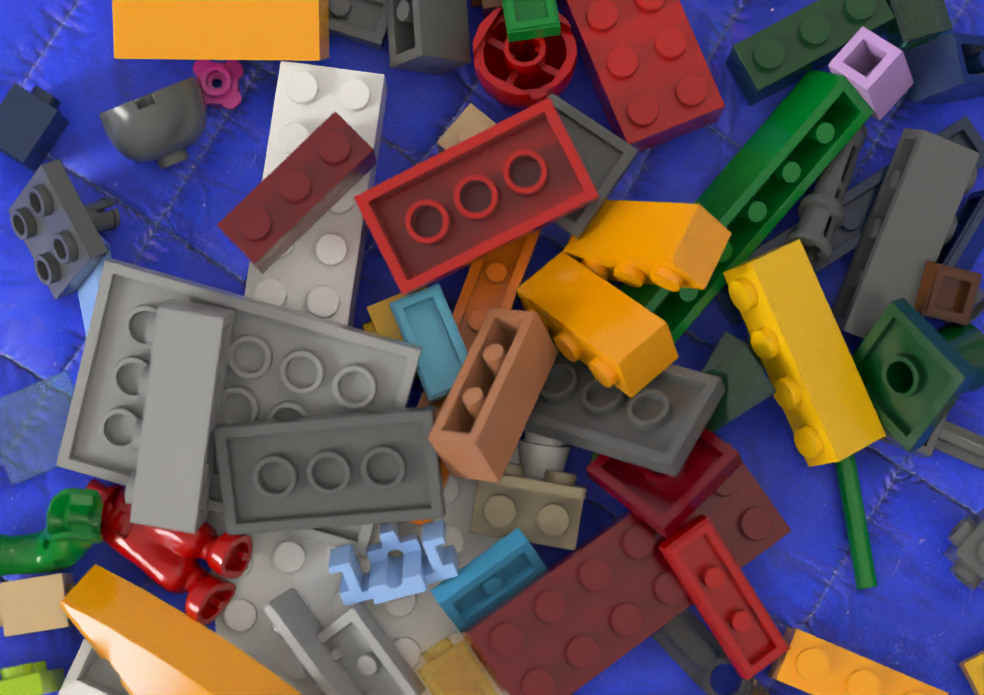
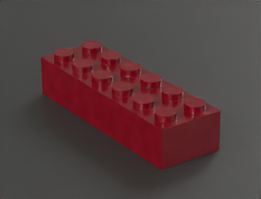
M743 463L674 533L700 514L709 517L741 569L792 530ZM627 510L575 548V550H572L550 566L547 571L460 633L504 695H571L694 603L658 547L666 538L632 511Z

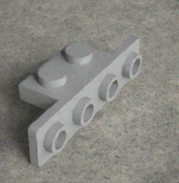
M290 588L263 606V611L270 619L275 633L287 642L302 663L307 677L319 686L324 695H420L426 690L425 686L363 602L352 607L325 629L294 588Z

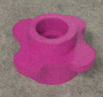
M197 60L194 63L193 72L196 75V83L202 91L206 107L210 105L215 108L233 110L240 105L242 96L240 94L239 79L244 75V69L239 61L228 60L226 63H217L211 60ZM216 79L222 81V85L219 88L213 87V81Z

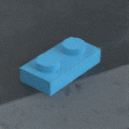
M518 527L459 569L457 577L444 580L431 589L430 592L457 629L462 632L548 569Z

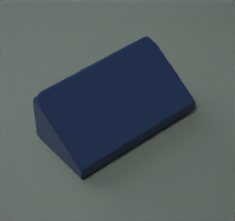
M984 190L970 193L957 215L956 230L949 242L943 244L936 263L971 270L984 248Z

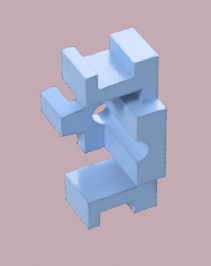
M444 519L423 524L422 543L418 533L400 537L398 533L399 522L380 523L379 536L381 542L369 545L366 551L370 561V572L363 573L351 544L330 549L328 568L331 574L342 572L339 594L344 605L348 606L373 599L375 604L427 591V584L457 577L459 557L454 545L447 547L442 545L446 543V524ZM392 550H399L403 553V555L400 557H393L389 554V552Z

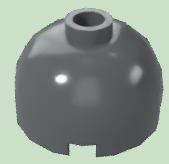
M193 76L99 114V117L110 142L125 158L138 163L157 160L160 169H163L189 158L186 148L201 138L206 128L207 108L202 91Z

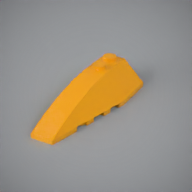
M97 564L93 565L60 602L59 606L100 658L107 659L122 678L120 683L130 695H302L276 674L218 634L144 589Z

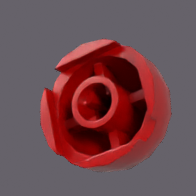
M502 7L493 10L479 24L472 42L475 72L486 93L500 104L516 109H527L546 99L552 93L559 97L568 88L577 64V45L571 33L569 22L559 12L560 35L508 42Z

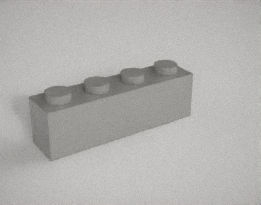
M170 299L158 306L157 312H151L148 318L145 341L146 344L152 345L150 366H144L138 389L139 398L145 399L143 419L137 420L132 435V450L139 452L136 472L132 471L130 473L125 489V503L132 505L131 523L195 534L207 520L216 455L214 428L220 424L235 316V310Z

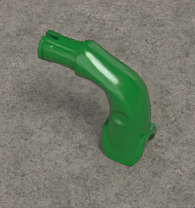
M65 488L51 499L46 512V527L42 531L24 535L0 534V577L6 575L51 573L64 570L81 560L94 544H101L103 536L100 532L103 503L99 492L92 489Z

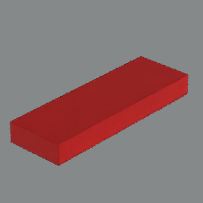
M700 514L658 545L740 677L748 681L790 649L709 517Z

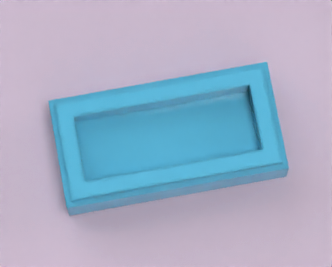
M438 283L389 303L404 342L423 347L416 372L429 404L448 396L468 355Z

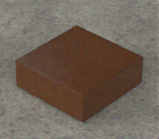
M927 260L914 308L920 315L968 326L982 274Z

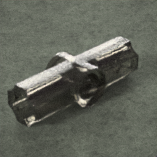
M688 608L651 635V638L692 679L704 695H771L754 676L748 681L739 676L715 636ZM729 664L736 672V685L730 692L718 694L711 687V673L717 666Z

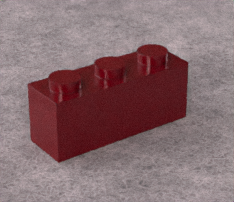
M335 111L229 212L217 226L225 237L263 274L377 164L374 149Z

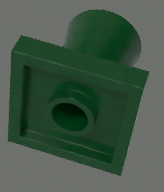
M905 298L890 302L852 356L881 424L908 452L923 446L963 393L974 392L984 386V334L970 323L967 326L948 322L935 330Z

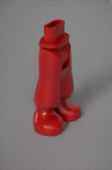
M97 479L90 481L85 489L97 490L103 503L100 523L103 541L141 569L161 588L174 594L188 593L185 602V612L188 617L203 626L210 624L229 604L236 591L235 584L225 578H238L248 568L253 549L252 537L248 534L231 535L226 531L218 536L216 529L207 521L204 522L195 534L131 523L132 505L125 503L126 488L121 484L108 486ZM201 558L207 561L214 572L225 578L207 572V570L200 566L197 559Z

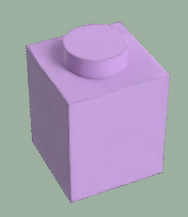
M863 26L828 64L832 74L842 75L847 78L874 111L871 116L879 121L914 84L903 51Z

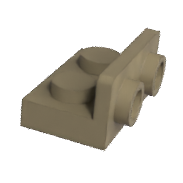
M509 462L500 483L477 480L470 533L504 538L519 527L530 543L575 550L583 501L585 500L587 490L585 485L576 484L577 474L545 469L544 478L522 475L524 465Z

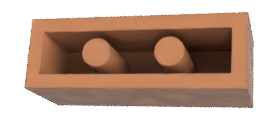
M489 309L428 436V440L453 477L500 483L558 354V350L537 312Z

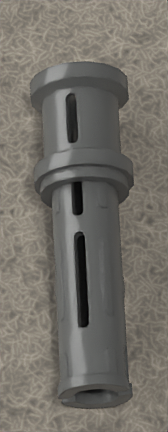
M864 125L861 126L818 176L813 191L805 196L799 204L797 211L800 220L796 231L788 235L785 244L800 239L811 266L825 265L832 256L833 248L830 243L834 231L842 226L846 216L844 206L842 205L843 198L852 178L861 147H863L868 134L867 128Z

